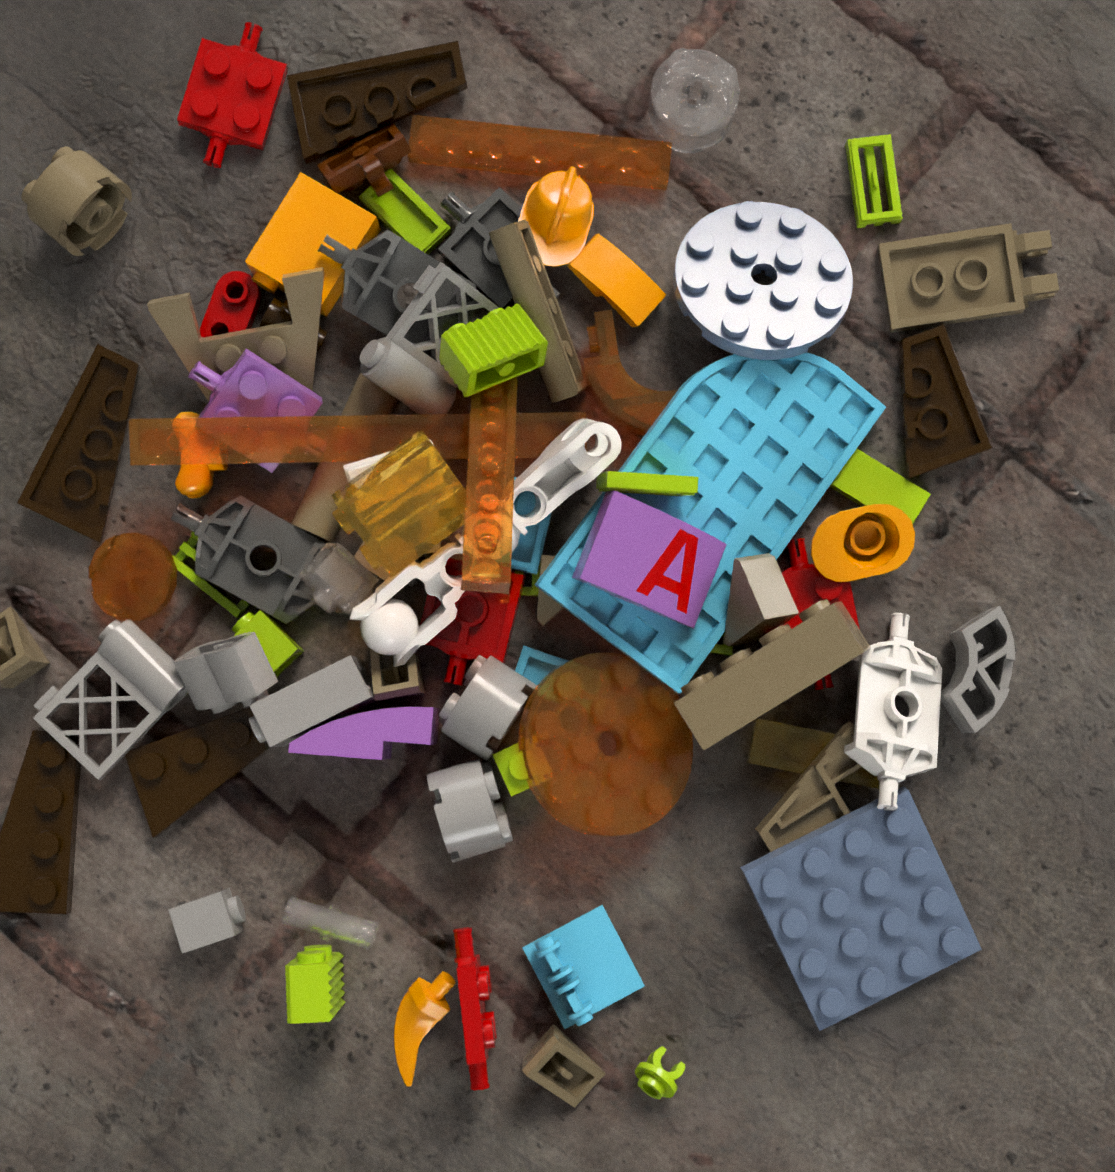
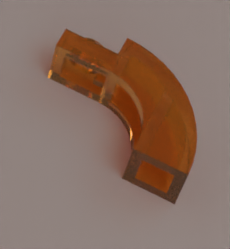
M612 310L594 312V326L586 327L589 351L590 353L598 352V356L583 358V372L588 388L596 403L610 419L627 431L644 437L678 389L657 391L643 387L635 382L624 370L619 358Z

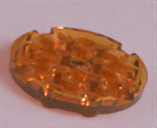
M617 653L584 655L558 666L545 676L530 695L524 708L518 740L519 752L522 751L524 764L529 777L526 781L543 808L565 826L583 834L600 837L632 834L644 830L662 819L674 807L682 795L689 779L693 761V736L690 728L674 702L680 699L677 693L631 658ZM603 732L613 733L612 736L616 742L617 753L611 757L604 755L599 748L598 740Z

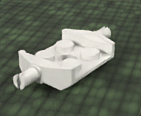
M893 613L890 615L889 640L870 645V649L852 659L853 661H860L854 742L844 746L845 754L872 775L878 776L877 779L880 782L877 808H884L886 811L898 809L899 782L904 781L905 777L937 768L942 667L936 657L915 647L914 642L908 640L910 616L908 614L903 615V613ZM896 695L901 696L908 704V717L901 715L895 707Z

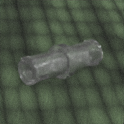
M295 896L290 897L284 911L288 915H284L282 919L283 925H291L320 934V940L330 942L333 938L363 947L368 951L373 945L376 937L374 931H377L379 924L377 921H370L341 912L340 906L331 904L327 908L298 899Z

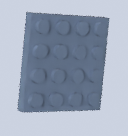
M904 786L898 789L897 810L886 811L884 808L878 809V799L740 867L819 1031L982 950L909 790Z

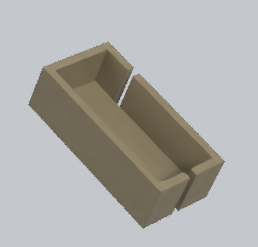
M825 599L815 603L798 614L802 620L801 624L791 629L788 623L775 628L758 639L763 646L761 649L754 653L750 647L741 650L719 664L724 671L715 677L712 671L680 688L685 696L674 702L703 751L871 648L842 601L830 605L828 600Z

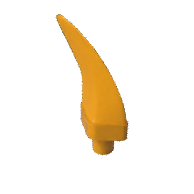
M442 971L432 983L418 977L408 988L397 1011L394 1027V1049L399 1072L407 1087H411L413 1084L418 1049L422 1039L450 1011L445 995L456 982L445 971Z

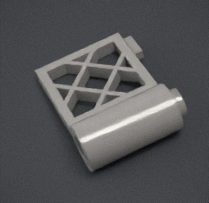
M441 262L436 268H433L431 265L426 268L413 286L419 292L388 335L378 340L370 341L363 348L359 358L361 362L360 371L363 376L428 422L438 421L450 410L454 403L456 387L458 386L454 384L453 378H450L448 371H445L439 360L441 338H439L437 317L458 313V323L467 324V311L485 308L491 312L499 308ZM447 278L455 285L457 304L436 308L435 293ZM465 293H466L469 297H471L473 300L466 302V295H465ZM428 319L430 340L412 344L404 338L415 321ZM431 349L432 358L423 351Z
M130 619L122 623L118 620L111 622L100 633L98 640L102 643L98 651L60 690L52 686L33 705L39 710L33 719L98 780H102L153 725L188 693L173 663L174 660ZM100 666L111 677V696L87 697V679ZM119 685L130 696H119ZM79 688V698H69ZM137 701L149 712L137 727L119 728V702ZM111 702L112 728L87 730V703ZM63 704H79V730L62 731L49 718ZM130 733L120 744V734ZM112 734V753L99 766L87 754V735ZM79 735V746L69 736Z

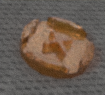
M123 533L108 538L95 551L89 566V579H92L94 590L91 593L94 601L106 614L121 621L128 619L131 621H142L158 615L171 602L177 586V567L172 554L159 539L145 533Z

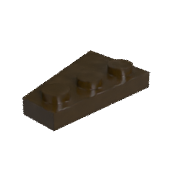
M941 325L902 339L899 343L905 478L909 480L990 450L992 448L945 326Z
M250 707L130 750L125 755L153 838L166 831L170 825L194 809L224 783H227L269 750L267 741L260 743L250 726L249 718L254 716Z

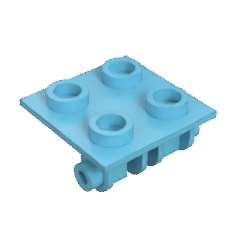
M603 905L522 947L564 1029L574 1024L581 1026L593 1018L592 1014L645 986Z

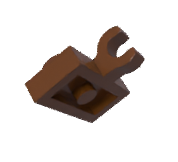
M392 122L317 164L329 187L337 194L342 191L347 192L356 189L367 178L375 194L379 197L394 189L383 170L397 166L402 161V157L412 151L403 134Z

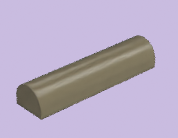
M526 219L489 232L488 234L514 303L520 304L548 341L544 366L539 367L551 402H558L578 395L587 388L588 383L528 221Z
M361 371L291 523L301 530L332 544L353 501L343 465L373 457L398 401L363 376Z

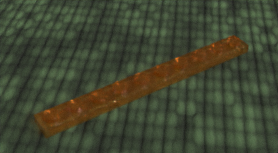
M586 412L129 419L130 465L356 462L427 440L433 442L437 460L538 458L545 448L573 422L579 419H586Z

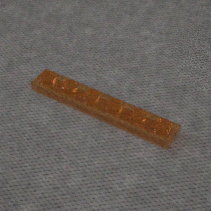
M412 115L409 147L412 152L407 155L409 163L544 177L556 171L566 172L573 166L576 168L577 176L585 182L667 190L672 142Z
M517 377L470 396L460 590L509 594L511 584Z

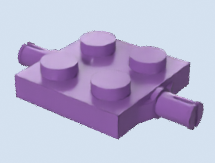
M245 349L236 364L222 375L217 374L200 361L192 368L188 377L211 390L208 404L196 419L197 427L273 473L286 453L297 445L317 459L322 457V452L324 453L328 443L307 431L309 421L323 403L322 397L248 349Z

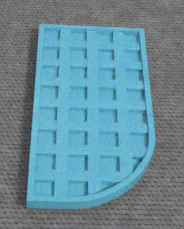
M808 352L799 356L778 360L751 359L733 354L705 366L681 385L618 471L698 477V493H695L694 496L681 497L622 493L682 520L727 544L694 629L572 578L606 492H602L535 583V586L675 693L680 694L682 692L680 688L690 681L725 632L734 558L769 553L775 556L777 560L883 413L886 406L838 366Z

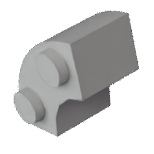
M1000 606L984 610L949 633L956 650V668L950 683L941 691L940 701L962 733H976L983 728L999 711L1010 690L1008 687L1012 675L1013 661H1015V645L1010 625Z

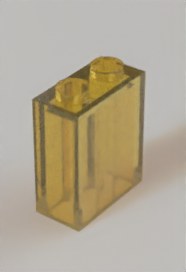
M422 430L415 433L331 495L338 507L332 514L339 525L348 535L353 531L358 533L365 543L359 548L363 556L375 571L383 566L391 578L481 512Z

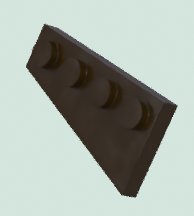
M458 41L287 75L303 159L306 164L366 137L392 122L400 121L468 89Z
M97 344L17 504L102 543L139 375L140 365Z
M33 730L0 832V912L71 913L81 763L47 731ZM79 735L69 736L79 746Z

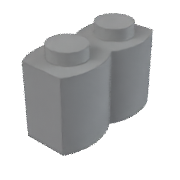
M247 632L225 640H216L202 644L173 661L196 710L211 709L213 714L223 712L238 702H242L244 707H248L269 696L267 689L278 682L255 632Z

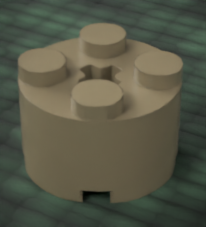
M65 146L53 155L51 164L42 172L39 178L26 185L21 199L27 204L28 216L34 224L72 255L83 256L84 254L80 250L90 246L96 251L108 243L119 231L128 214L122 207L125 198L131 202L132 192L126 183L89 153L80 150L74 151L70 147Z

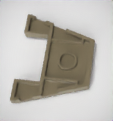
M323 267L283 274L282 281L292 321L215 336L201 337L190 292L149 300L147 304L149 312L189 373L195 367V364L200 361L206 367L222 375L232 368L245 349H248L313 391L324 283ZM196 382L209 402L211 390Z
M850 721L841 727L755 828L769 853L850 813L835 787L836 782L862 767L844 753V746L854 742L855 725Z

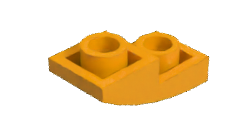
M595 234L576 258L567 264L569 269L595 297L603 296L631 327H638L666 297V294L642 269L600 234Z

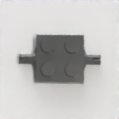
M500 187L485 202L474 206L472 209L463 203L454 192L448 194V199L445 197L440 206L446 209L458 223L454 233L438 248L439 254L464 278L476 284V289L499 308L506 309L514 300L488 233L518 222L522 208ZM552 286L556 299H558L561 293Z

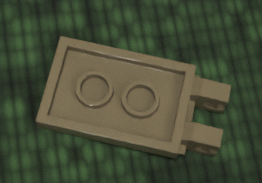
M1009 223L878 244L877 252L890 333L1023 313L1025 308L1029 307L1028 301L1053 298L1055 293L1059 291L1057 273L1024 278L1021 259L1046 256L1048 254V250L1052 248L1050 230L1017 235V231H1013L1012 224Z

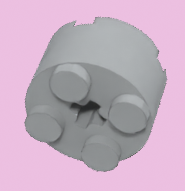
M478 655L464 677L466 680L463 685L467 688L461 697L456 693L450 696L439 713L440 719L438 722L443 725L442 733L488 762L493 750L488 748V745L494 749L498 748L522 712L524 702L528 696L531 697L537 685L492 655L488 659Z
M480 758L427 774L429 790L434 791L436 797L435 804L433 805L448 854L451 853L452 863L506 847L505 843L513 841L503 801L497 803L493 801L499 799L500 794L490 759L488 762H481Z

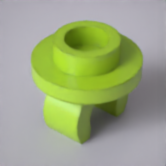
M663 1046L653 1051L649 1055L647 1062H640L635 1069V1075L639 1079L638 1086L644 1093L655 1099H661V1097L672 1098L678 1089L674 1080L678 1079L685 1070V1064L682 1061L675 1064L670 1072L662 1068L661 1058L667 1050Z

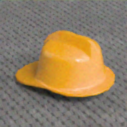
M571 166L566 172L556 171L547 174L541 180L535 182L527 192L518 221L525 219L528 221L544 266L558 267L567 265L583 249L594 216L591 191L588 185L577 176L576 168Z
M872 504L840 511L827 517L816 529L811 540V557L814 566L824 577L835 582H850L888 573L898 569L908 560L915 543L914 527L910 518L901 509L890 504Z

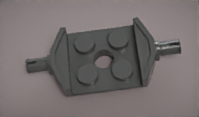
M385 230L357 250L354 248L350 250L327 234L323 242L333 247L334 251L323 244L317 250L337 263L342 264L341 268L344 269L341 307L388 335L406 310L397 301L399 288L406 283L415 284L429 265L436 268L440 263L389 230ZM456 273L457 275H459L462 279H464L466 282H468L471 286H473V287L476 289V284L472 283V282L469 281L468 279H466V278H464L463 276H461L460 274ZM447 278L435 293L436 308L457 304L455 285ZM465 293L466 302L472 301L473 299ZM474 310L467 311L468 322H472ZM458 313L437 317L439 338L450 327L458 324ZM428 319L415 321L404 338L412 344L430 340ZM431 349L423 351L432 358Z
M241 495L226 503L211 516L205 514L204 518L181 503L177 506L176 510L178 513H173L171 521H175L195 532L194 535L198 537L195 558L196 576L210 581L280 620L286 626L317 604H324L347 618L350 610L346 607L352 609L356 601L332 590V585L328 583L331 557L330 545ZM259 547H268L277 556L275 566L268 571L256 570L250 562L252 552Z

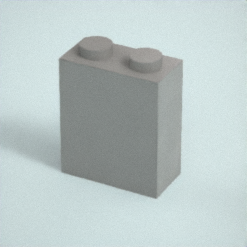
M350 655L249 705L254 716L249 718L250 726L260 743L267 741L269 747H285L290 742L315 728L343 718L376 702L373 696L372 680L362 659Z

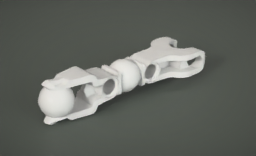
M579 419L573 422L545 448L536 461L507 487L501 501L496 498L493 501L495 505L482 506L469 515L464 523L462 535L459 532L455 535L458 541L442 546L420 564L411 560L404 562L375 589V593L352 609L349 620L361 621V636L366 645L376 653L388 656L393 655L394 667L406 664L421 645L427 644L456 618L457 608L454 603L475 582L481 567L486 571L490 567L487 563L500 562L509 557L518 546L520 533L523 535L528 533L525 528L526 526L535 525L542 521L570 495L594 480L618 457L621 451V439L616 429L609 424L591 419ZM592 435H594L595 444L593 448L587 452L585 449V443ZM522 492H533L536 499L534 509L525 515L517 514L514 510L515 498ZM454 554H464L469 559L468 569L465 573L458 576L446 573L445 565L449 557ZM414 578H418L424 583L427 594L436 596L442 602L441 606L420 626H418L417 616L411 606L402 600L392 598Z

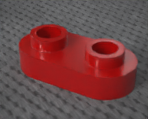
M231 271L224 274L218 280L200 327L201 337L214 336L215 331L219 327H227L228 333L251 329L261 303V290L257 283L251 280L252 276L242 271ZM235 286H241L244 289L242 296L237 299L230 298V290Z

